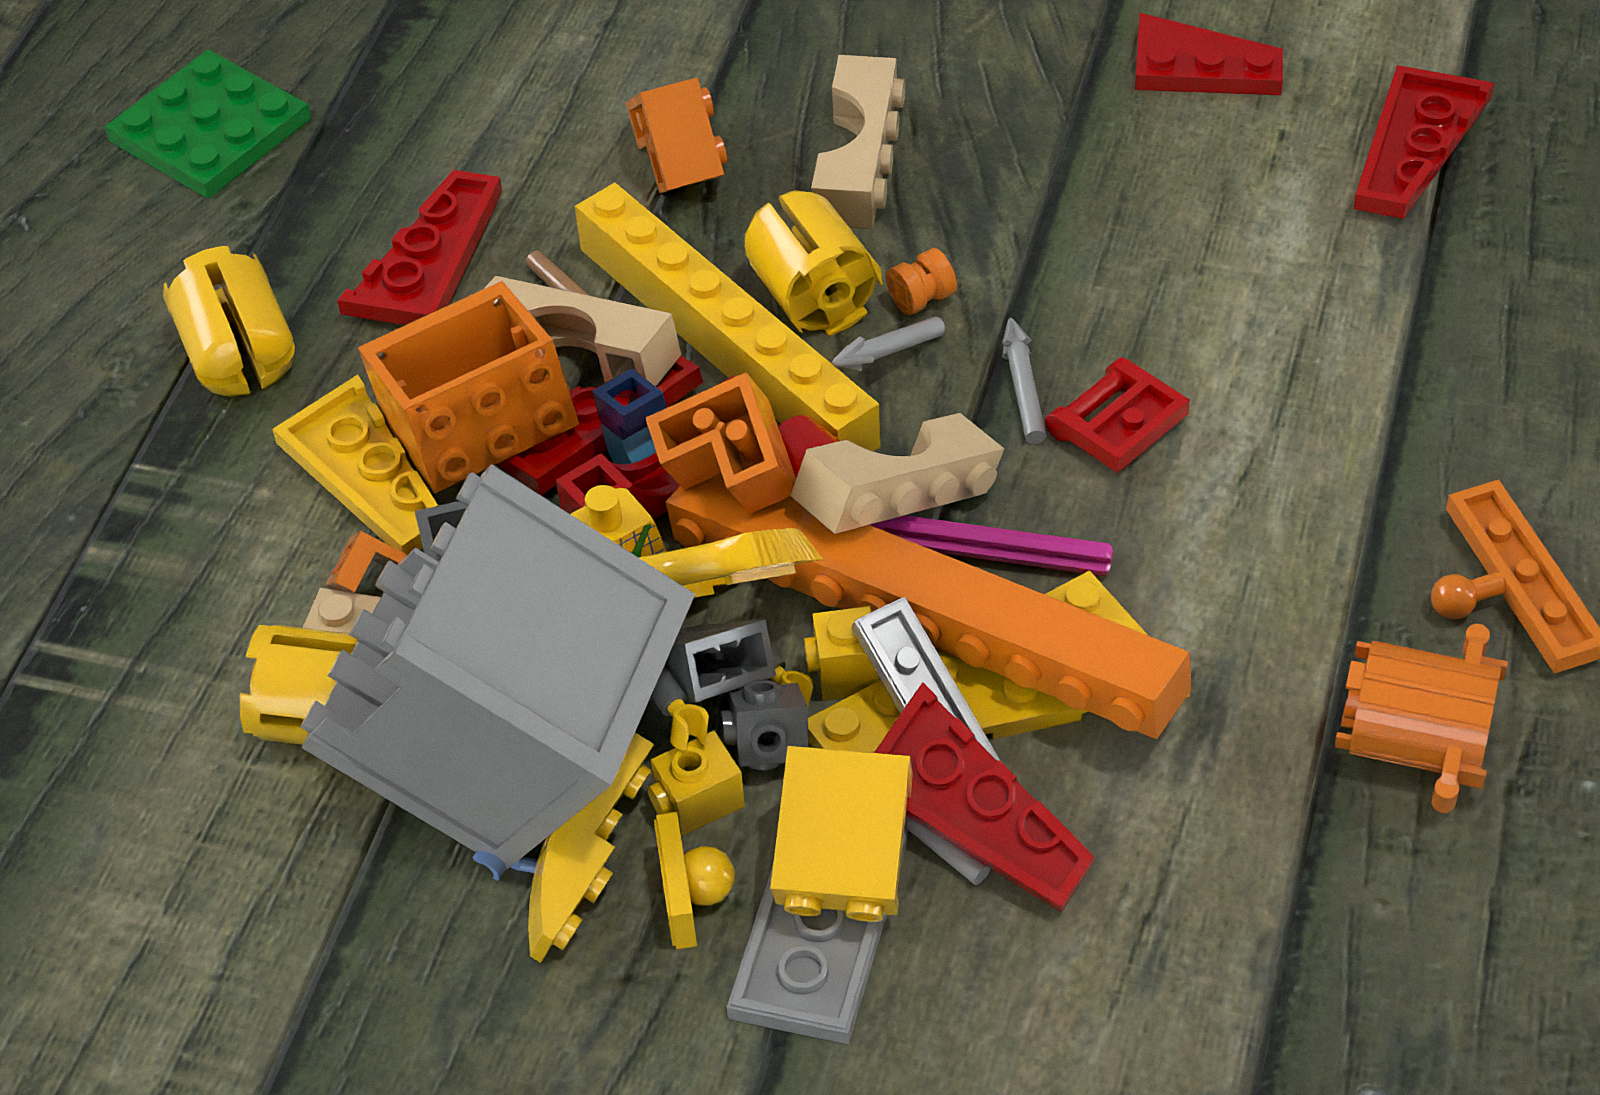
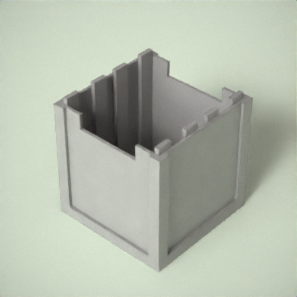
M491 464L481 477L472 472L467 476L456 499L467 505L457 528L445 522L430 548L442 556L439 562L415 547L398 565L390 560L386 563L375 584L376 587L384 591L373 613L365 609L360 612L349 633L350 636L358 640L351 654L343 649L340 651L327 675L337 681L325 705L315 700L300 728L309 732L301 748L475 852L484 851L496 855L505 863V870H507L612 786L695 594Z

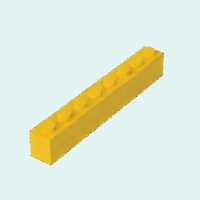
M613 183L575 205L581 250L647 308L672 313L676 333L728 378L747 372L769 399L774 417L780 423L794 416L808 415L818 421L840 441L848 440L873 452L880 448L879 403L618 184Z

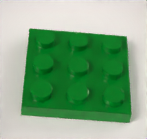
M207 49L105 125L104 128L109 142L209 199L311 119L307 103Z

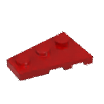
M1139 12L1135 90L1257 95L1282 94L1283 48Z

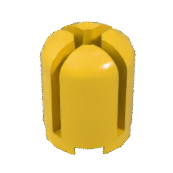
M796 190L779 195L784 212L794 224L792 232L769 202L766 203L754 214L745 233L744 246L750 265L800 332H802L801 328L809 331L824 330L828 336H832L851 328L867 315L868 311L864 305L873 294L876 282L882 287L881 268L827 198L812 192ZM828 288L832 295L828 296L825 290Z
M228 246L205 249L183 260L186 269L174 279L169 289L166 282L164 283L163 299L201 385L214 394L234 397L250 394L242 372V368H244L229 323L232 322L262 390L276 383L291 368L295 345L293 336L256 254L253 253L254 259L247 255L231 254ZM221 284L222 288L215 291L213 286Z
M259 625L252 635L246 652L247 658H255L257 660L252 669L250 694L240 693V720L243 733L253 734V736H257L261 740L303 745L309 732L300 728L315 700L325 705L337 682L327 676L340 651L343 649L351 654L358 640L350 636L349 633L285 625Z

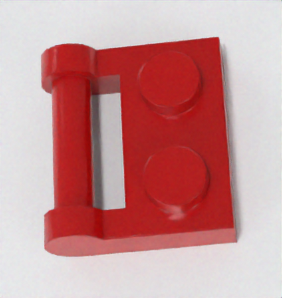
M1119 357L1106 367V375L1067 407L1059 406L1045 417V426L1055 439L1061 442L1069 440L1116 473L1120 472L1189 414L1190 399L1124 357ZM1117 392H1125L1089 422L1084 420Z

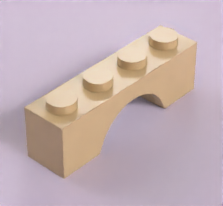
M838 55L832 84L834 124L850 130L857 137L841 148L818 154L811 192L827 198L848 227L873 229L876 208L885 209L887 179H883L882 176L883 174L891 175L893 145H890L889 141H897L899 111H895V108H903L905 79L897 78L896 58Z
M494 276L485 287L487 288L503 281L552 338L555 347L575 346L595 352L599 358L605 383L632 368L656 387L681 356L672 313L500 276Z
M961 413L923 421L910 456H890L876 453L848 440L809 448L806 450L790 496L836 534L986 494L996 480V469L1004 448Z

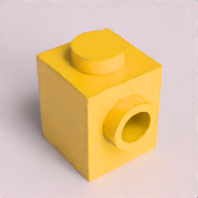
M870 606L812 613L814 637L804 638V650L807 671H818L822 701L847 698L879 681V675L851 628L854 620L871 613Z
M715 731L707 733L706 744L704 745L696 738L688 742L686 750L674 748L651 759L654 784L647 787L650 800L658 815L677 812L681 836L745 807L742 773Z

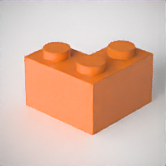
M697 77L640 92L625 102L638 149L647 148L659 193L708 181L724 175L722 165H726L728 162L726 149L722 138L719 135H713L708 118L714 116L712 99L706 87L700 88Z
M747 372L646 417L660 465L684 490L722 473L727 490L749 514L790 497L796 481L794 471L769 399Z

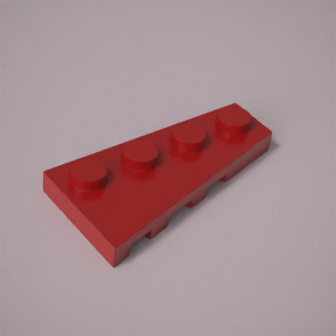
M1397 65L1355 194L1353 209L1404 219L1492 99L1495 83Z
M453 170L418 209L419 218L407 228L402 227L391 239L392 248L380 261L373 259L362 271L363 280L354 290L347 288L337 299L340 314L407 325L448 306L503 192L500 177Z
M683 356L677 359L656 386L664 394L666 408L703 383L700 367ZM578 386L569 391L579 425L496 464V466L539 495H543L557 485L556 479L606 451L607 446L592 393L596 388H581ZM622 391L614 399L625 407L630 400V391Z
M922 682L874 752L910 756L913 778L911 797H907L906 816L1062 913L1094 864V856L1040 801H1036L1017 781L1016 776L1000 760L997 761L975 739V734L958 717L955 718L938 701L937 696L928 686Z

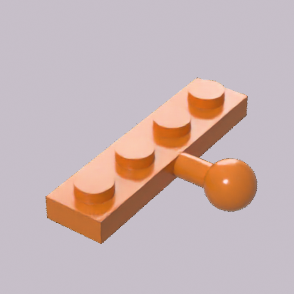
M1500 480L1449 494L1446 510L1488 574L1471 580L1458 574H1450L1440 578L1434 584L1431 591V603L1435 611L1446 619H1462L1474 610L1478 601L1502 594L1554 674L1599 660L1600 627Z

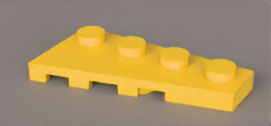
M358 374L272 429L276 444L386 544L407 555L415 547L419 550L423 548L415 511L438 505L419 473L411 467L397 437L394 438L385 424L384 416L376 403H372L366 392L365 385Z

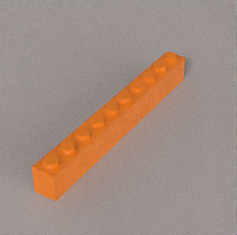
M721 473L686 490L679 486L666 501L674 540L686 548L748 532L798 528L823 560L794 565L796 572L794 574L768 578L774 584L784 588L790 587L816 598L826 606H836L843 610L870 606V610L873 612L905 596L935 648L959 657L970 666L983 667L1005 676L1021 687L1034 688L1058 698L1071 708L1084 709L1111 720L1124 730L1137 731L1158 739L1192 691L1190 652L871 525L834 534L791 496L749 514L727 490Z

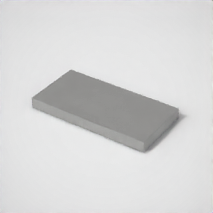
M904 828L900 868L909 841L908 829ZM771 870L727 1004L728 1019L849 1045L887 915L883 914V919L878 922H864L846 917V911L821 909V914L818 916H800L788 913L784 910V905L775 903L770 889Z

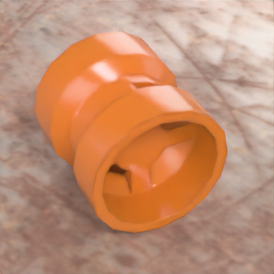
M935 247L918 254L914 263L907 264L903 262L889 268L886 272V283L889 293L897 307L908 316L925 309L928 301L932 299L937 301L943 300L955 294L957 290V280L950 262Z

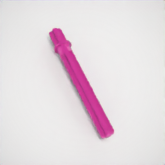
M906 515L870 524L873 527L941 554L1077 573H1086L1090 570L1093 575L1099 576L1108 575L1112 564L1113 549L1109 543Z

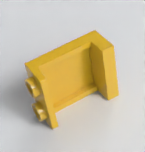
M796 746L787 747L770 886L776 904L784 905L786 912L800 916H818L821 914V909L846 911V917L864 922L881 921L883 914H898L899 900L897 892L907 797H911L913 778L910 756Z

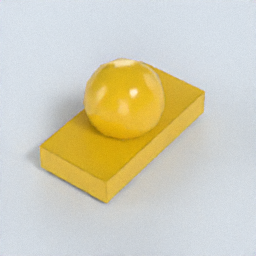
M677 812L656 815L657 819L654 820L672 946L675 945L676 949L697 946L691 902L695 905L710 906L723 901L732 891L735 881V869L727 854L716 847L700 846L687 851L684 855Z

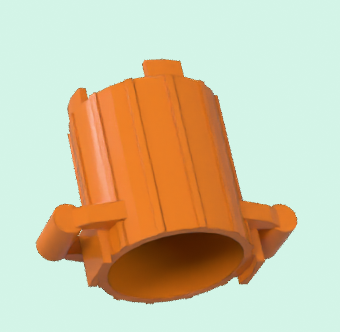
M1473 624L1467 628L1462 648L1465 659L1373 640L1371 644L1357 641L1355 657L1367 659V663L1351 660L1345 688L1349 689V693L1345 703L1341 727L1350 728L1353 731L1352 735L1337 732L1335 748L1349 750V754L1442 773L1435 783L1432 796L1433 808L1440 813H1448L1455 808L1459 794V784L1483 789L1487 770L1481 769L1499 680L1504 681L1508 661L1485 657L1490 638L1488 628L1482 624Z

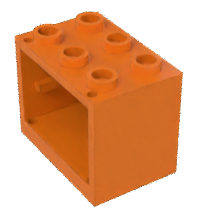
M503 281L358 347L386 426L393 437H397L405 454L434 494L466 479L471 472L477 474L487 469L491 464L496 465L579 425L552 338Z

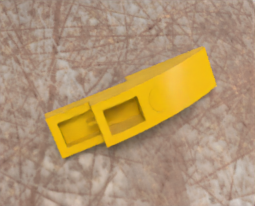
M634 733L612 786L543 841L534 871L528 920L530 957L540 963L552 945L564 950L583 920L574 914V911L583 898L594 904L613 874L604 865L615 848L606 840L623 815L614 808L623 794L633 800L652 771L643 763L654 744L637 733Z

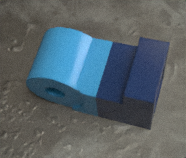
M631 368L592 391L606 446L614 463H635L656 452L646 417L666 409L664 394L661 390ZM629 390L630 400L624 407L614 398L620 392Z

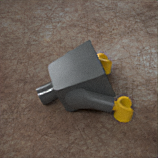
M766 619L697 625L679 630L649 701H654L663 715H672L670 742L675 748L686 750L689 735L698 738L701 744H706L709 718L704 708L687 704V702H698L744 687L745 684L752 681L768 680L778 685L798 683L808 706L813 691V682L807 674L784 670L786 663L771 650Z

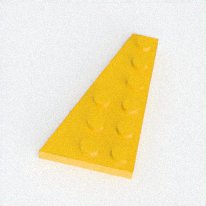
M1090 570L1045 594L1147 635ZM937 650L938 655L985 734L991 733L993 739L1081 721L1083 714L1089 712L1084 709L1071 708L1058 698L1034 688L1021 687L1005 676L983 667L970 666L959 657L942 650ZM879 680L809 717L808 741L813 748L874 753L899 717L900 712L883 682Z

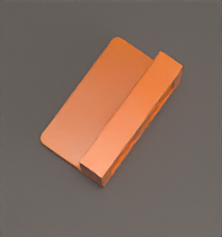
M359 531L350 537L325 586L332 590L354 593L371 560L385 567L389 560L398 565L408 555L363 531Z

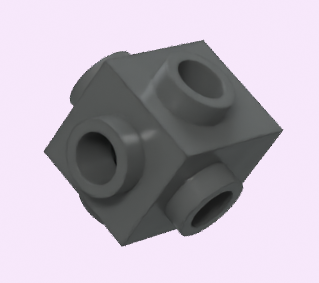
M757 680L745 684L744 688L728 691L729 710L719 712L720 737L724 746L732 747L739 767L748 766L756 770L773 769L786 762L788 746L808 747V706L798 683L778 685L773 681Z

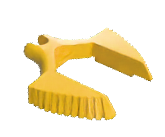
M798 528L748 532L707 544L638 557L695 594L694 598L714 594L713 587L790 575L796 573L794 565L823 560Z

